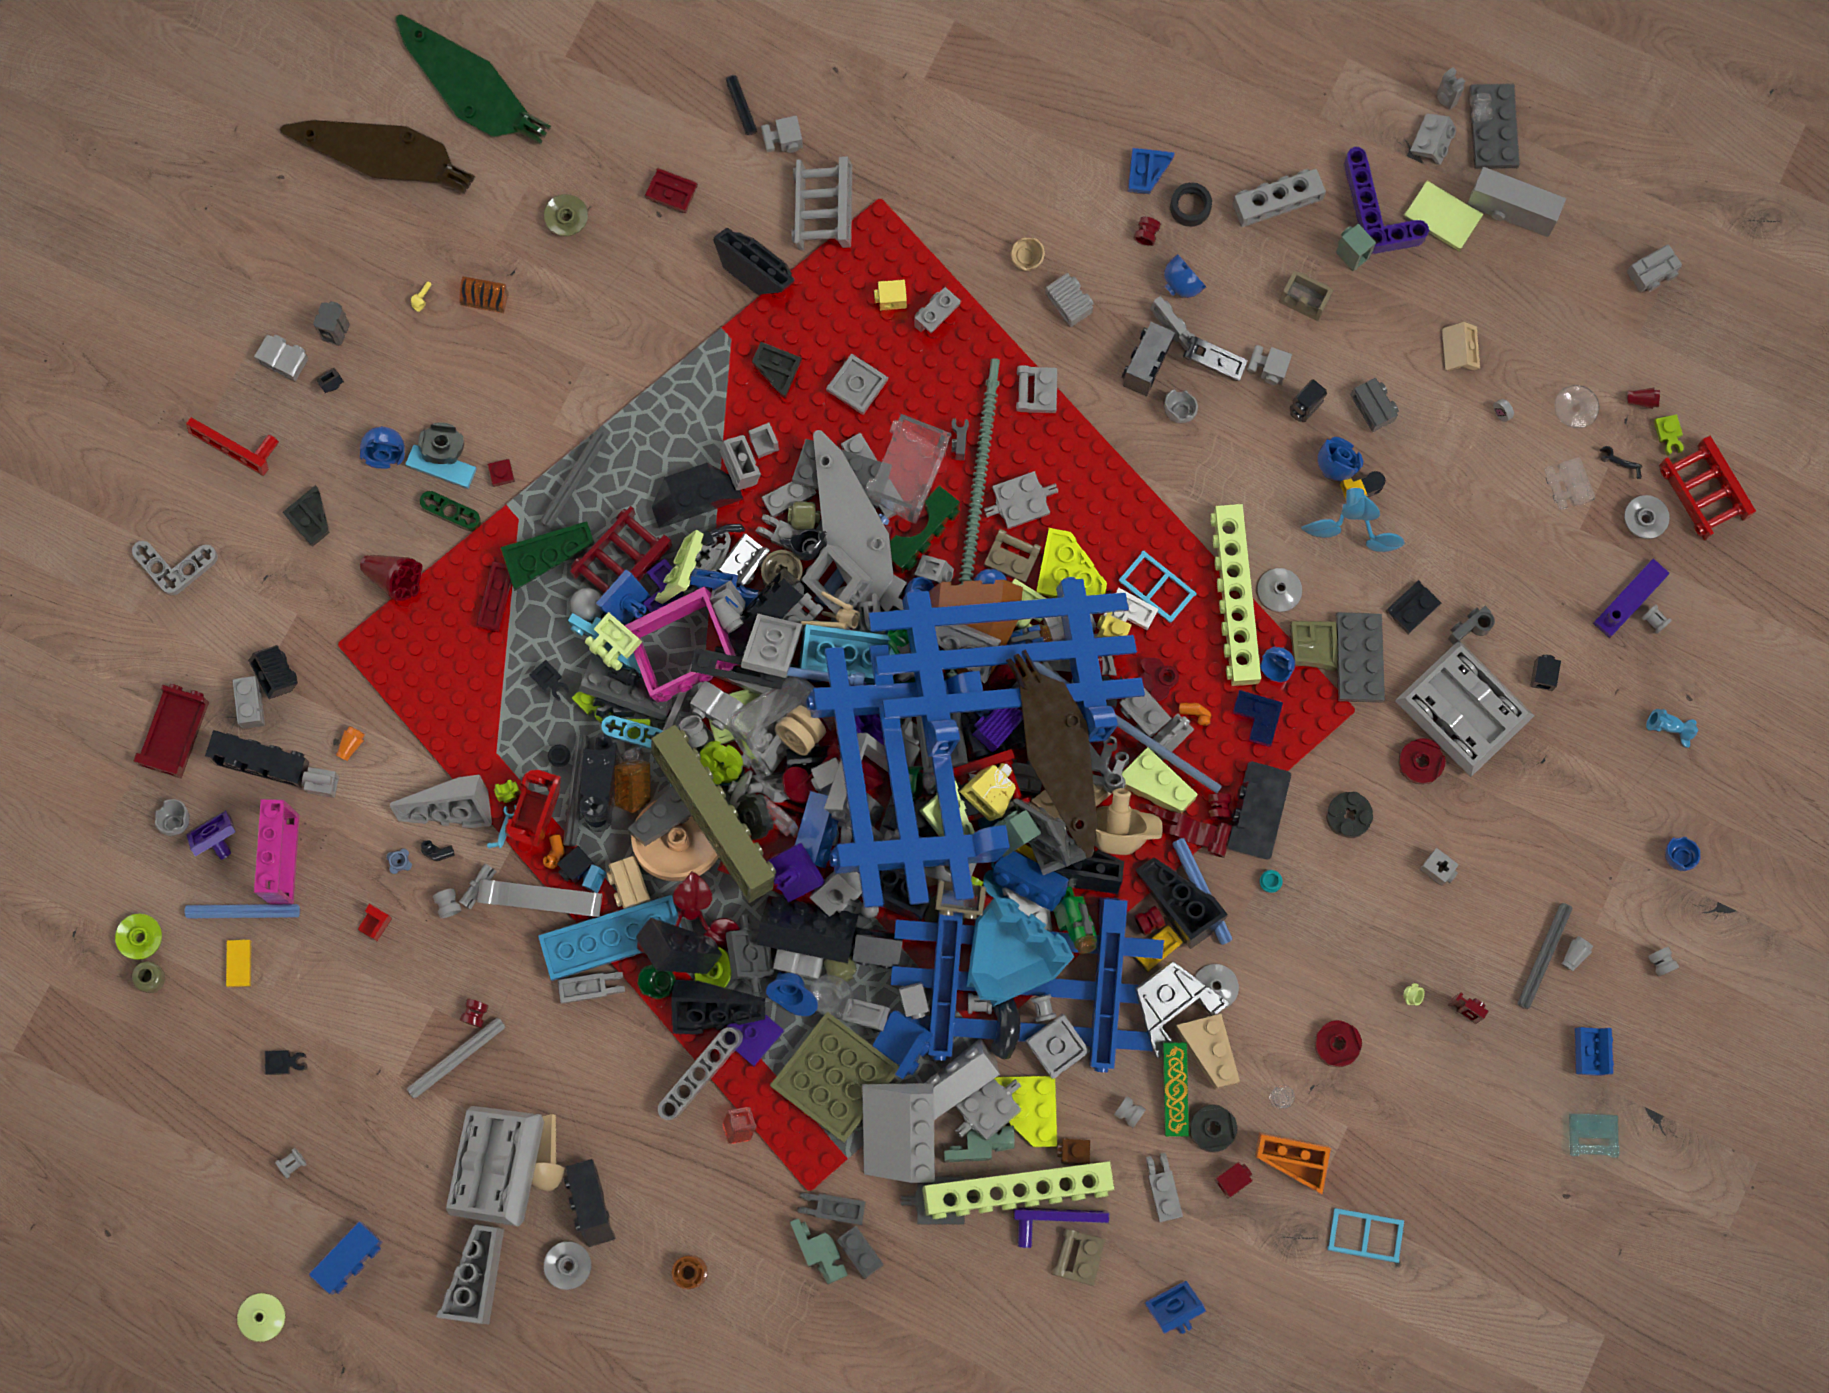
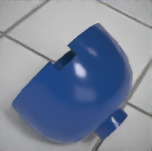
M1178 254L1166 265L1164 278L1167 284L1165 287L1173 296L1177 293L1182 298H1191L1206 288L1205 284Z
M385 426L372 428L361 439L360 458L362 460L363 457L368 466L387 469L391 468L389 464L397 462V465H399L404 460V441L400 434L392 428Z
M1332 437L1331 440L1327 439L1321 446L1317 462L1325 477L1336 481H1343L1352 478L1362 468L1364 461L1361 453L1358 452L1356 454L1352 450L1354 445L1347 440Z

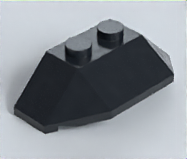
M725 228L714 236L713 241L723 269L757 295L780 293L794 283L795 279L791 275L787 263L754 238L739 232H733L729 228Z
M704 463L664 477L651 508L660 529L743 500L741 490L735 489L728 473L709 463Z

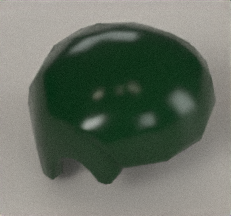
M923 766L908 767L913 801L917 800L922 794L925 775L920 773L919 770H923Z
M653 964L643 967L638 974L637 984L643 995L654 999H662L672 993L676 977L673 972L656 971Z

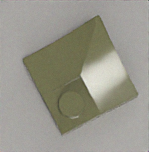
M1291 621L1292 655L1295 659V666H1310L1336 671L1338 658L1336 622Z

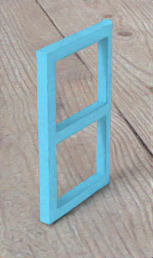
M1145 551L1141 552V555L1119 579L1122 585L1141 600L1158 608L1157 613L1169 623H1172L1188 602L1197 594ZM1144 558L1165 574L1147 596L1143 595L1126 581L1127 577ZM1168 578H1171L1189 593L1171 616L1150 600Z
M1334 1208L1327 1250L1399 1263L1404 1221ZM1339 1214L1366 1219L1361 1251L1334 1247ZM1371 1220L1398 1225L1394 1257L1367 1253Z

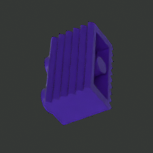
M1019 708L989 710L991 714L987 718L982 716L976 722L974 727L977 729L972 735L993 753L1023 720V713Z

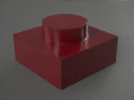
M510 459L488 464L493 487L515 482Z

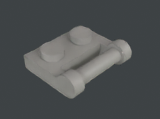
M1018 366L1019 402L1016 403V410L1019 412L1056 413L1057 368ZM1028 376H1035L1034 403H1028Z

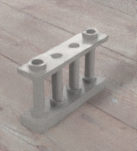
M848 156L839 157V165L833 168L806 169L801 160H796V168H793V178L796 181L795 230H792L793 243L797 245L799 250H804V240L835 238L839 241L842 248L851 247L852 163ZM832 176L839 178V186L835 188L805 190L806 178ZM836 197L838 199V206L835 209L805 211V199ZM836 217L838 220V227L832 230L804 231L805 219Z

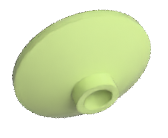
M259 1293L252 1295L239 1308L237 1316L238 1326L247 1338L259 1342L268 1341L278 1335L284 1326V1307L276 1297L270 1294ZM258 1313H262L264 1316L261 1322L256 1320Z

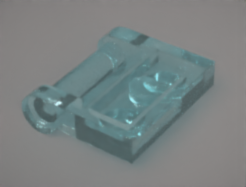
M1569 1114L1571 1156L1592 1154L1610 1155L1611 1158L1619 1157L1618 1115ZM1579 1138L1609 1139V1146L1579 1145Z

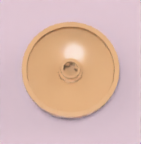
M654 801V802H652L651 804H649V805L639 814V816L637 817V819H638L643 813H645L656 801ZM692 816L689 817L688 821L683 824H677L670 829V832L647 846H644L631 835L633 851L639 864L649 874L662 880L683 881L691 871L700 876L709 870L719 858Z

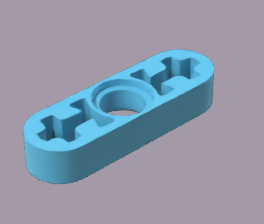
M616 716L606 717L601 724L603 733L610 736V738L651 749V739L645 738V743L642 742L645 737V730H648L647 735L651 737L663 732L661 729ZM612 721H614L617 727L623 728V724H627L623 730L624 736H620V730L613 729L612 733L609 732L606 725H611ZM637 727L640 729L641 734L637 739H630L628 737V730L630 728Z

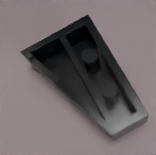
M651 917L636 936L656 971L708 974L722 956L717 943L712 938Z
M593 1159L566 1166L567 1175L563 1176L567 1190L571 1189L572 1196L568 1198L571 1210H576L577 1218H574L576 1231L582 1233L588 1247L615 1240L616 1237L610 1225V1215L606 1208L599 1174Z

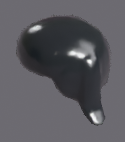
M806 529L798 535H792L791 538H781L779 542L786 545L799 560H815L819 557L820 551L827 546V532Z

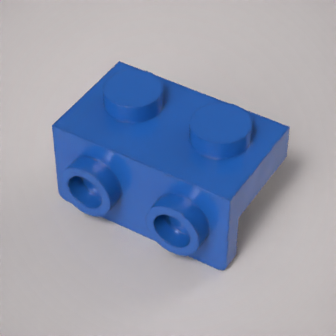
M1575 1028L1576 1075L1603 1076L1613 1074L1612 1028Z

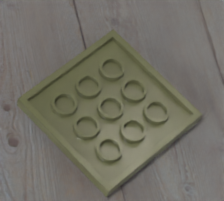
M827 1011L770 1087L845 1143L863 1120V1084H890L900 1066Z

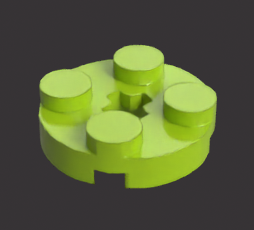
M711 741L705 744L699 755L702 766L709 768L713 775L712 781L716 785L731 783L732 780H737L743 766L741 755L730 745L725 747L720 745L721 742Z

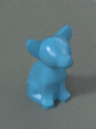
M1665 709L1653 710L1646 723L1648 731L1660 732L1663 730L1670 733H1678L1682 745L1686 748L1690 747V740L1698 732L1695 720L1691 719L1683 723L1679 718L1668 714Z

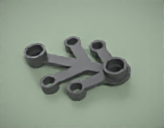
M1109 736L1106 741H1103L1101 757L1089 743L1092 771L1100 772L1102 775H1093V783L1103 786L1104 790L1113 794L1115 789H1125L1126 781L1122 773L1124 767L1129 764L1128 754L1125 752L1117 753L1115 755L1116 765L1113 772L1108 768L1111 754L1117 749L1116 738Z

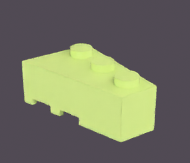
M1148 747L1122 773L1126 781L1125 789L1171 812L1182 814L1198 795Z

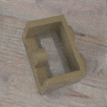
M1293 271L1279 303L1319 321L1334 289L1323 282H1317L1309 278L1305 273Z
M938 880L935 909L940 910L939 914L953 916V912L963 913L962 917L976 919L977 915L983 914L986 887L972 885L974 899L955 901L952 882Z

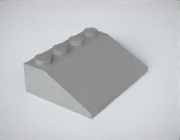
M933 1083L863 1084L864 1174L910 1183L935 1182Z

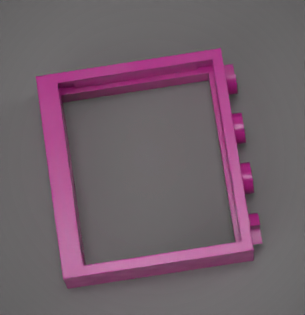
M705 587L625 625L627 629L641 640V637L707 606L725 654L736 656L727 631L722 629L712 607L711 593ZM643 643L634 651L649 695L658 703L666 702L673 695L689 691L692 686L713 678L710 675L689 672L659 687ZM717 660L715 668L730 671L737 664Z
M261 799L254 893L269 904H294L300 815L285 800ZM294 818V825H287V819Z

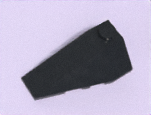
M1155 857L1136 869V873L1190 949L1209 937L1227 918V912L1214 896L1208 892L1205 893L1191 881L1188 882L1179 876L1176 871Z
M675 980L672 992L673 1034L696 1035L704 1033L706 1029L716 1028V1030L724 1029V1025L734 1023L742 1025L765 1020L766 998L701 981Z

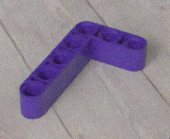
M1360 147L1351 148L1344 161V167L1357 221L1371 238H1376L1380 242L1375 244L1372 254L1422 245L1429 232V226L1425 221L1414 220L1384 226L1367 154ZM1350 158H1358L1360 162L1355 163ZM1355 178H1362L1365 182L1359 183ZM1360 198H1367L1370 203H1364ZM1365 218H1372L1375 223H1368ZM1413 231H1420L1422 233V236L1415 235ZM1397 234L1401 239L1395 240L1391 235Z

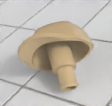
M1124 788L1113 790L1112 804L1096 809L1098 824L1097 830H1095L1094 845L1105 853L1117 855L1132 854L1147 839H1159L1162 837V821L1154 814L1131 809L1129 806L1131 792Z

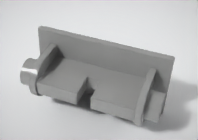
M1177 714L1153 740L1172 752L1194 728L1189 725L1190 721L1185 716L1181 717ZM1154 752L1162 761L1165 759L1156 752Z

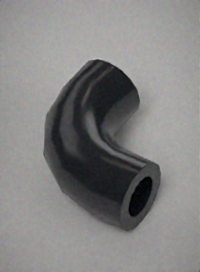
M1013 998L992 1006L997 1017L998 1026L990 1050L1001 1059L1011 1058L1020 1036V1013Z

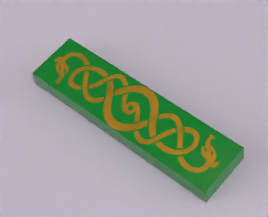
M1163 1042L1165 1137L1189 1136L1187 1042Z

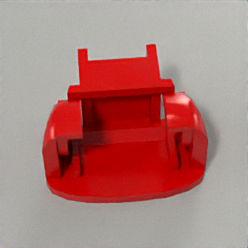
M536 769L530 770L523 775L520 784L523 787L513 818L508 819L505 827L508 837L534 846H538L545 837L559 797L561 785L560 776ZM529 783L548 788V796L528 790ZM525 828L531 830L534 833V836L530 835L528 832L523 831L521 829Z

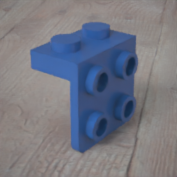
M895 1010L891 1013L883 1031L879 1033L873 1043V1047L900 1066L895 1075L904 1079L908 1074L913 1075L920 1065L917 1061L920 1056L924 1057L930 1049L931 1045L929 1042L934 1034L909 1017H906L900 1011Z

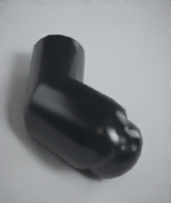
M425 840L421 844V852L432 861L437 862L455 856L452 845L440 849L430 840Z

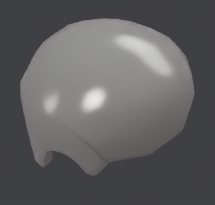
M1174 389L1166 395L1164 410L1166 416L1171 421L1187 423L1197 415L1198 403L1195 397L1187 391L1177 392Z
M591 588L580 589L574 593L570 600L571 613L587 622H593L596 617L600 618L603 611L596 602L602 595Z
M177 799L164 801L163 807L155 813V826L160 833L171 837L181 834L189 825L190 814L184 803Z

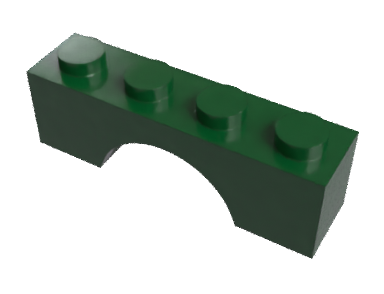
M940 485L925 501L924 508L929 517L926 528L916 536L901 537L895 535L890 541L892 567L901 574L905 570L910 571L917 562V556L920 553L925 554L931 546L930 541L935 536L938 538L946 529L944 525L949 519L953 521L960 513V501Z

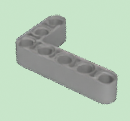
M480 879L477 902L599 917L602 894Z

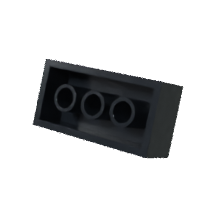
M768 895L760 921L757 945L848 964L859 914L851 913L850 911H841L840 913L836 911L829 916L817 905L793 900L788 902L787 899Z

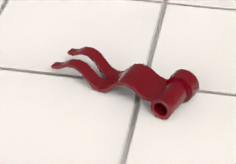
M1146 804L1145 808L1157 816L1178 823L1177 825H1162V833L1175 835L1179 838H1184L1189 843L1208 847L1207 853L1225 858L1227 852L1226 844L1232 828L1231 825L1219 822L1218 826L1193 820L1178 812L1165 811Z

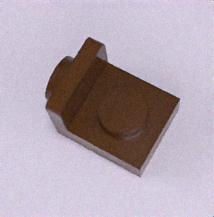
M1062 1138V1143H1057V1157H1061V1163L1090 1164V1140Z

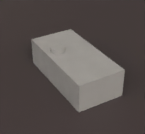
M1483 167L1467 205L1475 210L1491 215L1495 220H1504L1549 237L1558 221L1566 198Z

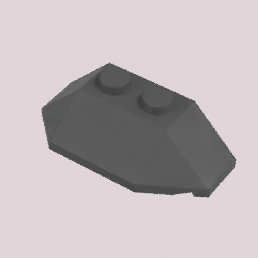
M1017 798L1009 802L1004 815L998 818V821H1001L1014 811L1020 814L1027 810L1041 834L1028 843L1068 867L1070 864V851L1066 824L1060 818H1054L1049 815L1042 807L1037 808L1031 803Z

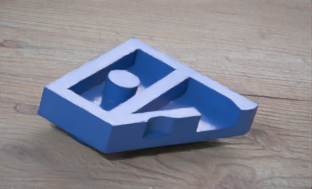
M1133 148L1128 192L1150 194L1172 162L1174 152Z

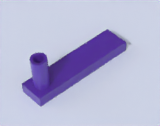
M1652 559L1593 624L1608 638H1611L1670 573L1656 560Z
M1016 1207L1014 1209V1219L1019 1220L1018 1247L1032 1248L1033 1220L1109 1223V1212Z

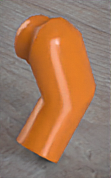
M1180 703V714L1196 715L1199 717L1198 723L1200 725L1206 726L1210 724L1211 713L1197 703Z
M554 835L549 838L552 850L547 857L543 858V864L551 869L557 867V863L565 856L560 835Z

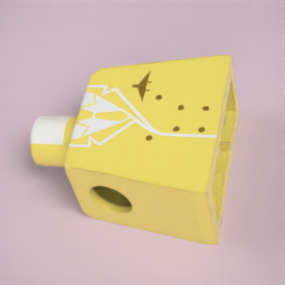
M1001 763L998 768L994 765L984 768L960 790V793L989 821L1001 818L1016 789L1015 785L1008 779L1012 769L1004 763Z

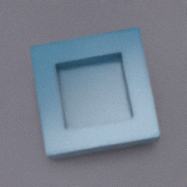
M591 864L590 869L584 874L582 885L589 891L598 893L607 873L600 867Z

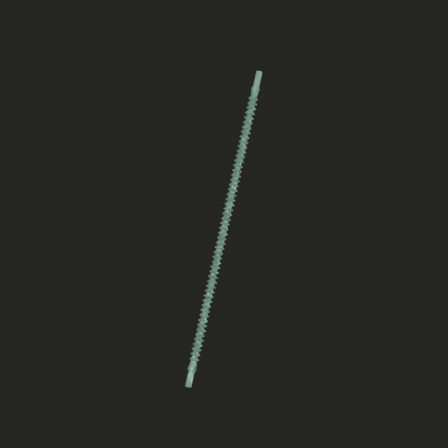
M991 359L989 379L986 380L985 384L987 392L984 393L986 398L983 399V402L986 404L982 406L985 410L982 411L984 416L981 417L983 423L980 424L982 429L979 430L981 435L978 436L980 441L977 444L980 447L977 448L979 453L976 454L978 460H975L977 466L974 467L976 472L973 473L975 478L972 479L975 484L972 485L974 490L971 491L973 497H970L972 503L969 504L971 509L968 510L970 515L967 517L970 521L967 522L969 528H966L968 534L965 535V538H967L964 541L966 546L963 547L965 553L962 554L965 558L961 560L964 565L961 566L963 571L960 572L962 578H959L961 582L959 585H963L964 581H973L970 577H973V573H971L974 570L972 565L975 564L973 558H976L974 552L977 551L975 546L978 543L975 540L978 539L976 534L979 533L977 527H980L978 521L981 520L979 515L982 514L980 509L983 507L980 503L984 501L981 496H984L982 490L985 489L983 484L986 483L984 478L987 477L985 472L988 470L985 466L989 464L986 459H989L987 453L990 452L988 447L991 446L989 441L992 440L990 435L993 433L990 429L993 428L991 423L994 422L992 416H995L993 410L996 409L994 404L997 403L995 398L998 397L996 390L999 386V381L997 380L999 359ZM947 669L949 672L946 673V676L953 677L958 675L956 669Z

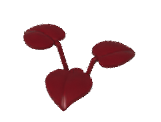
M826 717L819 718L826 729V734L818 743L820 747L829 746L828 757L820 765L834 758L840 761L838 737L834 738V727ZM862 758L865 789L869 791L881 785L884 780L877 770ZM800 767L787 769L782 778L784 793L787 797L796 802H807L810 791L818 793L811 780L814 777L813 773L808 776L807 772Z
M691 871L673 893V901L681 909L678 912L675 926L679 927L682 917L688 920L699 917L704 929L707 930L703 935L712 938L717 943V947L728 951L726 933L739 931L740 928L736 922L729 918H719L714 920L710 927L707 925L700 910L710 906L712 892L704 879L694 871ZM638 942V943H637V949H638L639 951L645 953V951L643 950L642 946H641L640 943Z

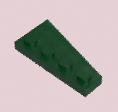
M586 521L501 547L514 591L592 546L594 540Z

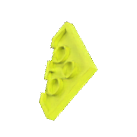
M1049 528L1036 592L1043 596L1058 598L1056 588L1061 580L1075 577L1076 579L1084 580L1086 596L1105 594L1106 581L1100 576L1085 551L1081 549L1073 534L1068 531Z
M1050 1076L995 1077L994 1079L997 1083L1004 1086V1088L1014 1079L1021 1085L1020 1088L1011 1094L1013 1100L1021 1108V1112L1009 1121L1008 1124L1014 1126V1129L1033 1148L1057 1147L1055 1078L1052 1079Z

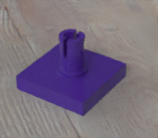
M224 811L186 835L190 849L195 857L212 847L218 857L224 859L231 854V850L224 839L236 831L230 815L227 811Z
M801 842L766 861L773 865L776 871L774 883L775 885L778 884L777 888L782 891L788 902L825 883Z

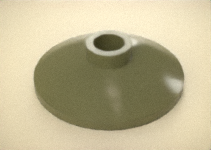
M563 194L549 201L544 211V220L549 230L554 234L572 236L579 233L585 227L588 220V211L580 198L570 194ZM564 216L571 217L568 221L563 220Z

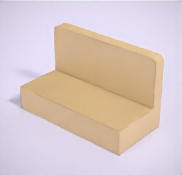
M1462 322L1443 328L1445 369L1448 371L1461 367L1472 371L1480 369L1477 326Z

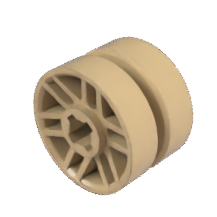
M795 705L787 713L786 717L775 726L779 738L791 750L800 755H807L815 746V743H818L826 734V729L820 719L811 718L810 710L808 711L807 708L801 705Z

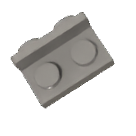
M1144 688L1145 696L1122 699L1119 702L1123 706L1120 710L1128 719L1132 717L1138 723L1135 726L1138 730L1152 737L1172 718Z

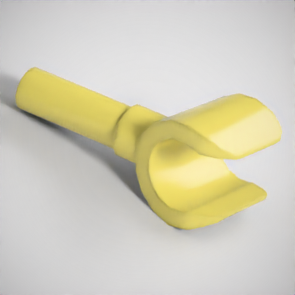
M428 281L418 295L415 294L411 298V306L417 312L421 311L426 305L422 298L432 285Z

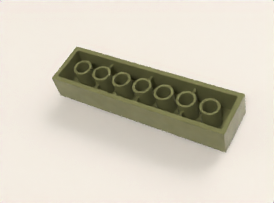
M675 724L652 737L651 754L747 901L751 903L773 889L776 871L769 861L766 862L762 857L763 851L759 844L752 842L749 837L751 833L744 823L741 824L737 819L738 813L734 806L727 804L724 799L726 795L719 785L716 787L712 781L713 775L709 768L702 766L700 762L701 757L695 748L691 749L687 743L689 739L684 730H679Z

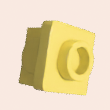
M1113 612L1107 613L1106 616L1101 615L1096 626L1100 628L1097 637L1126 636L1131 628V624L1111 616Z

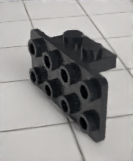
M1253 761L1247 764L1243 783L1237 792V807L1234 808L1231 817L1233 823L1227 843L1229 850L1265 860L1272 857L1291 779L1289 771Z

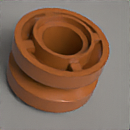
M694 1255L679 1258L672 1267L673 1281L682 1289L700 1287L708 1275L705 1262L700 1257ZM687 1266H692L695 1270V1275L692 1279H688L685 1276Z

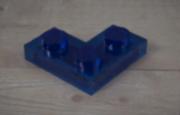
M1242 690L1238 691L1233 713L1254 719L1248 741L1271 747L1283 702Z

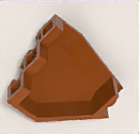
M982 580L964 581L963 585H951V582H941L930 590L929 595L932 608L1022 601L1023 587L1006 580H995L994 584H983ZM1018 620L964 625L1001 640L1000 646H1005ZM996 665L992 666L990 675L993 673ZM967 668L956 669L958 674L966 673L967 671L972 672L971 669L968 670Z

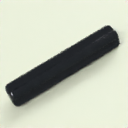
M736 75L728 76L726 83L745 133L748 136L755 134L757 128Z

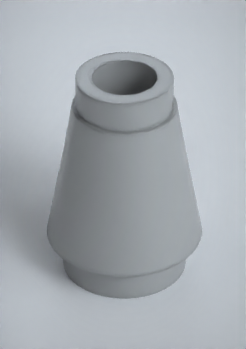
M723 598L712 605L723 630L726 629L728 633H731L743 624L742 616Z
M1577 936L1575 940H1572L1562 965L1574 971L1592 953L1591 949L1594 946L1580 936Z

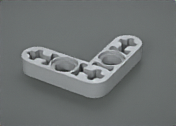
M139 541L132 548V554L160 588L171 596L183 591L211 568L218 559L216 550L206 544L198 547L171 569L148 542ZM141 548L145 549L152 559L148 561L139 550ZM203 552L210 553L211 558L209 560L204 558ZM196 558L203 566L199 567L194 559ZM155 563L163 564V570L159 574L152 573V566ZM190 564L195 566V572L192 575H184L183 570L185 566ZM166 575L172 582H175L176 587L174 589L168 588V583L163 579Z

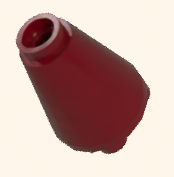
M366 555L361 560L360 570L392 599L404 601L411 596L415 597L419 593L423 566L411 557Z

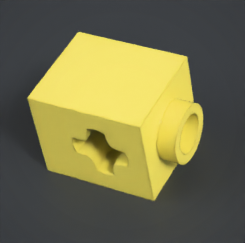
M905 280L878 282V289L874 290L875 303H880V310L903 309L907 307Z

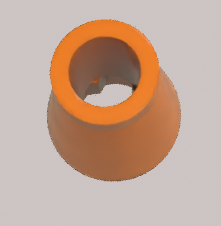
M349 726L343 732L336 756L348 761L365 741L363 739L365 734Z

